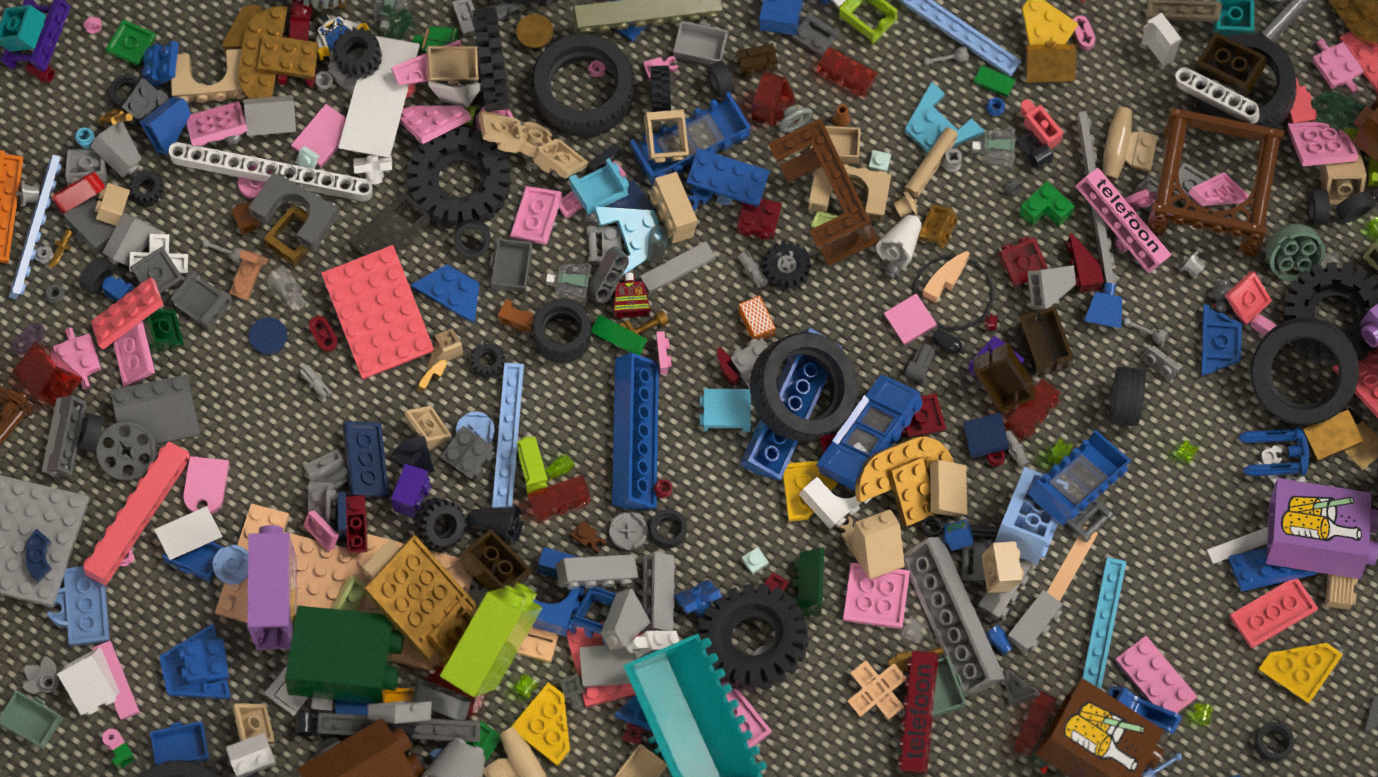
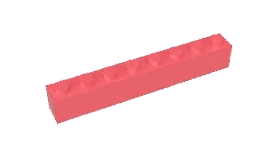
M169 441L165 447H161L158 458L149 465L148 473L139 480L134 494L131 493L128 496L127 504L118 511L113 525L108 526L105 531V537L102 541H98L93 555L85 560L83 567L86 576L107 586L129 553V550H131L189 463L190 456L188 451Z

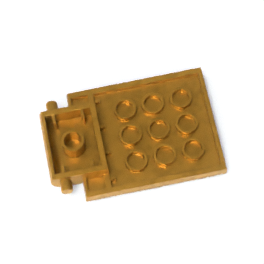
M416 535L411 536L362 589L426 661L430 660L437 653L441 658L439 663L443 667L447 665L473 619L474 614L472 611L478 606Z

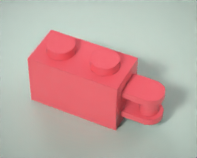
M1296 78V99L1291 112L1287 115L1288 124L1314 122L1317 115L1315 109H1312L1311 94L1307 92L1305 86L1299 87Z
M1024 100L1021 104L1020 112L1025 117L1024 125L1029 132L1032 130L1042 145L1047 144L1050 149L1061 143L1063 131L1041 105L1036 108L1030 100Z

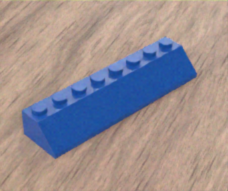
M808 328V329L802 331V332H811L812 334H813V333H817V334H819V335H822V334L818 333L817 331L813 330L812 328ZM802 354L792 355L788 358L777 382V390L782 402L789 411L800 418L809 419L828 377L823 368L812 358ZM760 419L739 465L755 474L781 480L798 441L779 436Z
M634 353L615 358L612 505L624 509L655 510L657 509V495L653 487L657 484L659 363Z

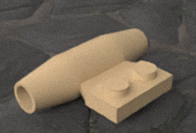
M1126 107L1117 108L1105 145L1103 174L1110 182L1118 180L1125 162L1131 168L1149 172L1157 143V135L1142 131L1131 133L1132 110Z
M513 727L499 735L508 758L498 759L483 769L486 777H547L529 745Z

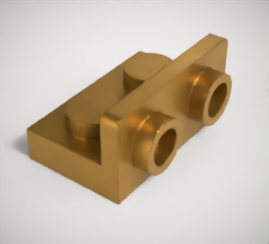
M932 205L920 230L919 239L937 243L940 249H944L950 240L954 227L958 223V217L954 210L949 207Z

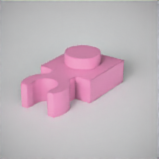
M671 56L666 61H662V58L659 57L643 62L648 80L650 81V66L669 65L670 72L678 71V65H670V63L675 62V57Z

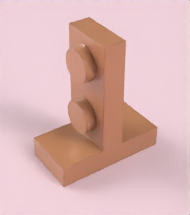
M241 250L239 257L242 258L229 294L249 301L261 266L266 265L269 258L251 251Z

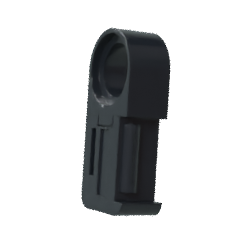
M613 143L591 160L587 165V169L592 173L605 167L606 159L610 158L611 161H614L622 155L621 148L616 143Z

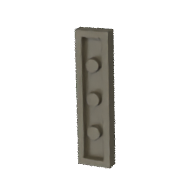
M1149 0L1146 17L1152 19L1162 13L1167 20L1219 22L1222 4L1219 1Z

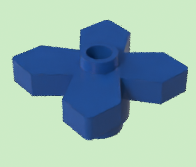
M709 579L699 583L690 590L674 595L676 603L682 606L686 613L693 611L697 617H704V612L708 606L712 607L711 602L722 597L720 590L717 587H713Z

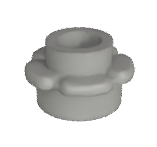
M49 246L38 247L34 256L36 261L42 264L49 263L53 258L52 249Z

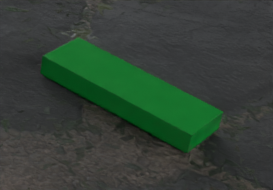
M598 315L591 330L592 333L637 355L641 354L647 338L602 315Z

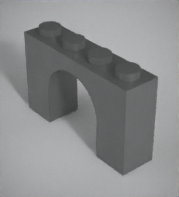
M273 172L248 207L250 216L267 225L276 210L284 203L291 201L303 203L309 208L310 214L297 233L298 243L315 252L339 217L337 205L332 201L327 202L321 199V196L315 192L310 193L299 183H292L285 175H278Z

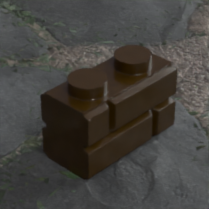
M773 43L737 50L736 59L741 77L751 78L758 73L771 74L778 70V60Z

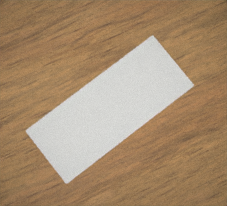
M376 36L382 52V63L378 64L379 69L377 71L374 70L372 76L368 74L365 79L363 77L357 79L339 148L390 157L409 84H397L391 67L417 57L420 44Z

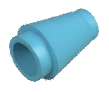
M81 128L77 131L75 139L83 149H89L94 142V133L89 128Z

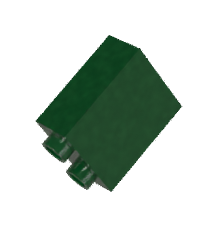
M297 605L285 674L288 695L371 704L384 703L386 690L396 691L399 668L390 666L392 654L402 655L404 636L399 630H395V626L384 614Z

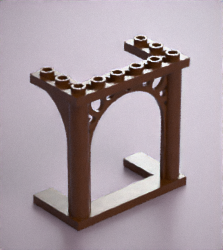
M1171 108L1162 139H1167L1156 199L1152 205L1146 225L1156 237L1164 235L1168 221L1176 225H1189L1195 229H1209L1214 233L1223 232L1234 237L1242 236L1238 252L1246 256H1256L1267 231L1265 220L1277 152L1283 139L1284 130ZM1187 127L1260 141L1255 152V158L1259 159L1254 187L1250 196L1242 204L1228 210H1210L1197 205L1185 194L1179 181V166ZM1174 190H1176V191L1179 192V195H1175V196L1171 197L1172 195L1175 194V193H1174ZM1177 200H1184L1186 205L1183 208H1177L1173 206V203ZM1245 206H1251L1249 211L1245 208ZM1236 212H1242L1246 216L1247 221L1238 220L1235 215ZM1229 215L1232 219L1225 218L1224 216Z
M821 118L768 143L776 162L813 146L808 152L780 165L788 183L823 167L844 214L809 230L828 267L879 242L871 225L872 223Z

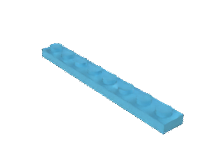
M1107 557L1082 677L1099 689L1102 687L1127 562Z

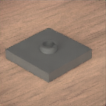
M163 246L130 266L140 283L150 277L156 281L160 294L184 279Z

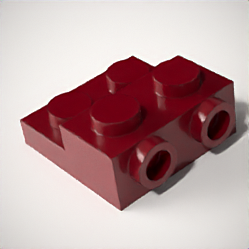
M761 199L759 207L743 203L737 224V232L744 236H758L762 240H774L782 203Z
M1028 236L1018 239V244L1012 246L1011 243L1001 246V251L997 252L1004 270H1007L1013 287L1029 281L1028 271L1048 269L1035 237L1030 239Z
M936 393L921 396L922 407L914 414L909 426L905 427L901 432L903 438L927 437V435L946 431Z

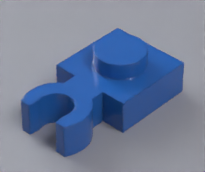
M693 187L690 190L692 196H688L689 202L694 204L692 206L693 211H696L699 202L705 205L715 194Z

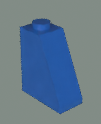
M171 97L140 121L153 147L159 154H169L170 146L176 143L191 115L188 103L183 98Z

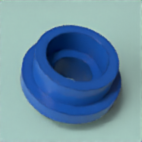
M992 98L988 101L986 109L990 115L999 116L1005 111V103L1000 98Z

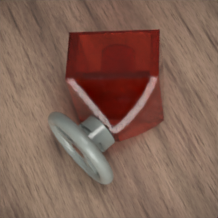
M763 71L752 103L751 120L773 126L783 119L779 124V129L782 132L794 131L806 124L811 119L813 111L810 108H797L793 91L785 77Z

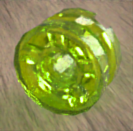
M1059 438L1049 456L1048 462L1059 465L1065 456L1068 457L1074 444L1066 443L1064 439Z

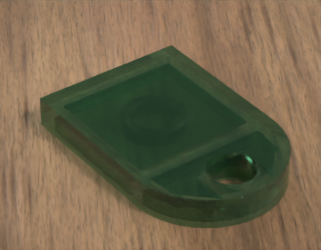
M1324 92L1318 95L1312 105V109H1315L1317 115L1315 121L1329 124V128H1333L1338 132L1343 130L1344 127L1359 129L1353 123L1366 107L1336 92ZM1324 103L1327 109H1320L1317 104Z

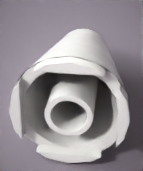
M914 215L905 216L879 240L876 250L883 260L886 258L897 267H905L911 262L921 229L919 218Z

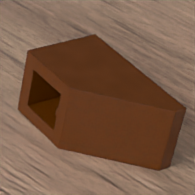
M255 198L248 203L238 204L231 209L233 218L242 236L260 229L262 224L261 221L250 216L248 209Z

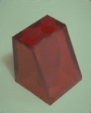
M37 341L32 344L13 369V373L33 397L55 406L57 398L70 396L83 379L80 374L52 349Z

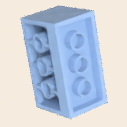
M1024 467L1001 523L995 543L1016 542L1017 548L1020 550V558L1038 564L1040 557L1045 558L1058 521L1039 506L1028 494L1037 479L1040 480L1044 474ZM1057 480L1056 483L1067 491L1069 484Z

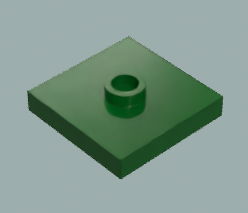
M123 19L105 50L107 53L139 67L143 61L146 49L152 46L157 35Z

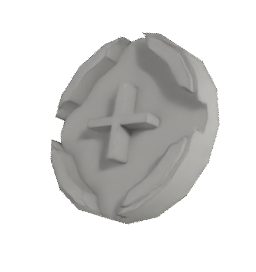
M621 513L610 523V540L620 550H637L647 540V523L643 517L636 513Z

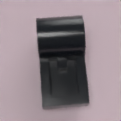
M1032 130L1016 140L1017 146L1037 171L1053 162L1051 149L1047 144L1042 145Z
M310 712L295 714V737L332 736L336 734L318 733L319 714L314 715Z

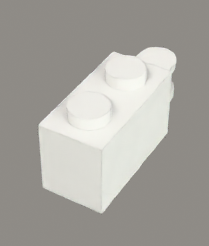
M646 631L627 643L626 649L630 653H636L637 659L679 642L676 631Z

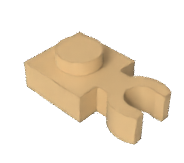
M848 515L846 517L848 524H842L838 528L845 531L841 534V537L851 553L854 528L852 526L853 520Z

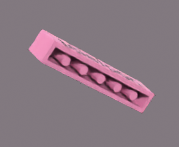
M1096 168L1075 186L1148 273L1152 272L1171 256V253L1099 168Z

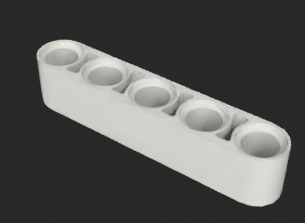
M1181 68L1176 72L1177 86L1181 90L1245 123L1254 124L1259 120V107L1255 102L1188 68ZM1183 77L1189 78L1187 81L1180 80ZM1200 85L1205 86V88L1202 90L1197 89V87ZM1215 94L1222 95L1220 98L1213 97ZM1237 102L1238 105L1232 107L1230 106V103ZM1250 110L1255 112L1253 115L1246 114Z

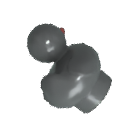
M1230 280L1215 282V289L1212 292L1213 298L1217 301L1213 307L1221 313L1226 312L1229 308L1228 302L1225 301L1227 300L1225 295L1234 287L1230 284Z

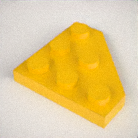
M1027 0L1021 8L1029 45H1045L1046 41L1066 44L1078 26L1077 22L1045 0Z
M818 461L788 463L784 471L783 480L789 522L809 520L814 514V511L799 494L815 478L818 477L830 492L839 484L820 474L817 467Z
M1328 643L1269 653L1259 670L1309 704L1343 654Z
M547 683L512 727L526 743L558 767L570 752L564 694L550 683Z

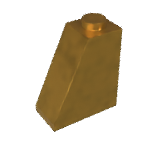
M251 4L241 8L223 41L222 47L225 55L226 50L242 49L246 27L251 19L262 11L261 6Z

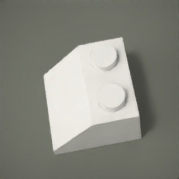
M265 733L226 747L236 777H246L276 765Z

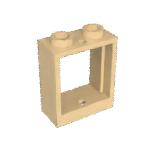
M684 110L649 112L644 115L649 160H654V163L666 162L665 159L673 158V161H681L689 155ZM677 120L680 151L655 154L651 123Z

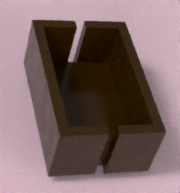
M1055 306L1039 310L1037 322H1035L1036 312L1018 317L1017 328L1035 376L1049 373L1053 367L1056 371L1072 366L1074 356Z
M1009 343L993 349L992 354L988 351L974 357L973 371L1001 413L1017 407V391L1018 403L1020 405L1036 399L1035 383Z

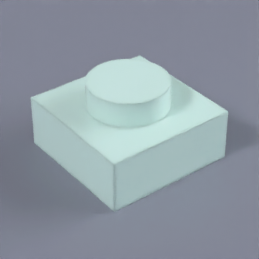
M304 146L300 149L295 164L315 169L320 156Z
M873 150L868 170L887 172L891 154Z
M758 547L744 555L741 559L752 575L769 565V562Z

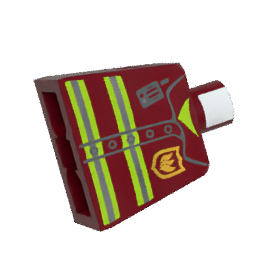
M634 273L624 274V282L618 283L616 286L614 319L650 316V304L644 282H635Z

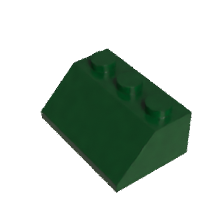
M824 547L800 552L799 559H795V571H798V578H794V590H798V597H794V600L804 616H821L823 605Z

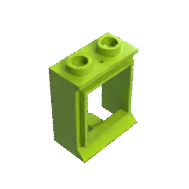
M845 0L839 7V18L844 19L857 29L872 44L897 21L898 10L887 1L866 0L886 15L872 30L852 14L865 0Z
M523 437L520 441L516 442L519 460L526 481L527 498L548 493L546 484L548 479L536 437Z

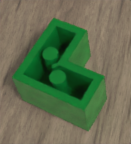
M1046 181L1021 205L1019 215L1032 227L1044 215L1060 227L1072 215L1075 206Z

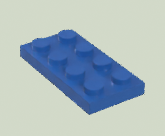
M698 148L686 185L759 207L770 171Z
M1267 547L1228 557V562L1241 592L1317 574V572L1266 564Z

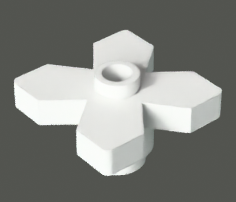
M372 155L354 158V173H364L365 179L370 181L371 184L382 183L383 171L392 170V156Z

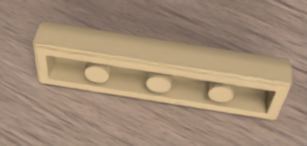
M945 127L904 189L915 198L919 197L944 160L946 152L957 141V131Z

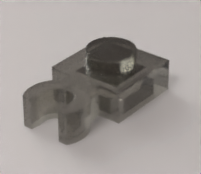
M471 580L470 584L474 589L468 590L465 586L463 589L469 596H472L478 610L489 591L485 587L479 590L477 582Z

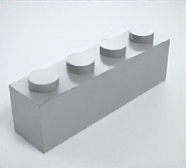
M655 551L644 556L643 609L651 622L642 630L644 633L646 631H673L675 564L674 556Z
M634 555L564 558L555 564L559 587H567V589H576L579 586L593 588L597 585L611 587L614 584L628 586L638 578Z

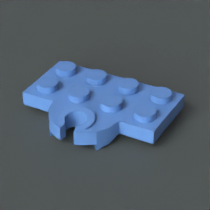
M83 566L66 568L64 574L65 588L59 589L54 606L61 605L62 610L59 613L47 612L48 617L55 625L68 628L70 647L110 641L106 586L86 576Z

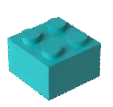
M1215 0L1221 2L1222 8L1219 22H1214V34L1217 32L1228 37L1235 34L1254 33V0Z
M31 5L5 8L0 22V45L9 51L35 49L46 15Z

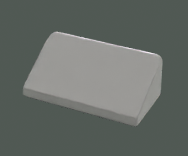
M336 449L303 465V468L310 481L314 482L321 476L326 477L342 465L347 469V465L340 451Z

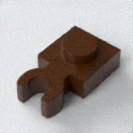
M584 520L570 534V537L584 548L591 545L593 552L596 554L600 553V550L596 548V544L600 543L606 546V541L603 538H596L598 531Z

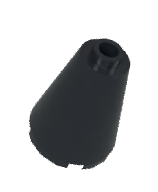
M517 505L473 509L468 513L467 524H469L471 529L483 534L492 529L505 543L515 545L514 541H519L523 529V521H520V515H523L522 507Z

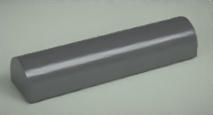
M1292 0L1259 36L1275 41L1313 0Z

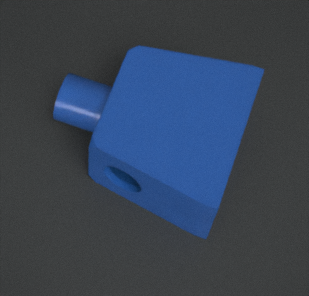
M1105 282L1103 293H1094L1084 321L1121 328L1122 297L1114 296L1117 284Z

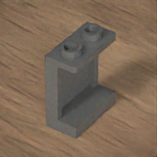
M195 271L184 278L183 284L179 289L177 288L173 291L170 299L173 307L208 331L232 304L230 294L225 291L223 293L201 279Z

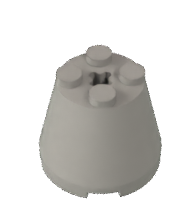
M454 738L426 769L422 777H482L485 764L484 750L478 746L472 747L467 745L462 739Z

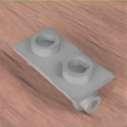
M1147 346L1140 359L1171 382L1175 374L1181 369L1178 366L1179 363H1176L1170 357L1163 358L1165 354L1157 349L1156 346Z

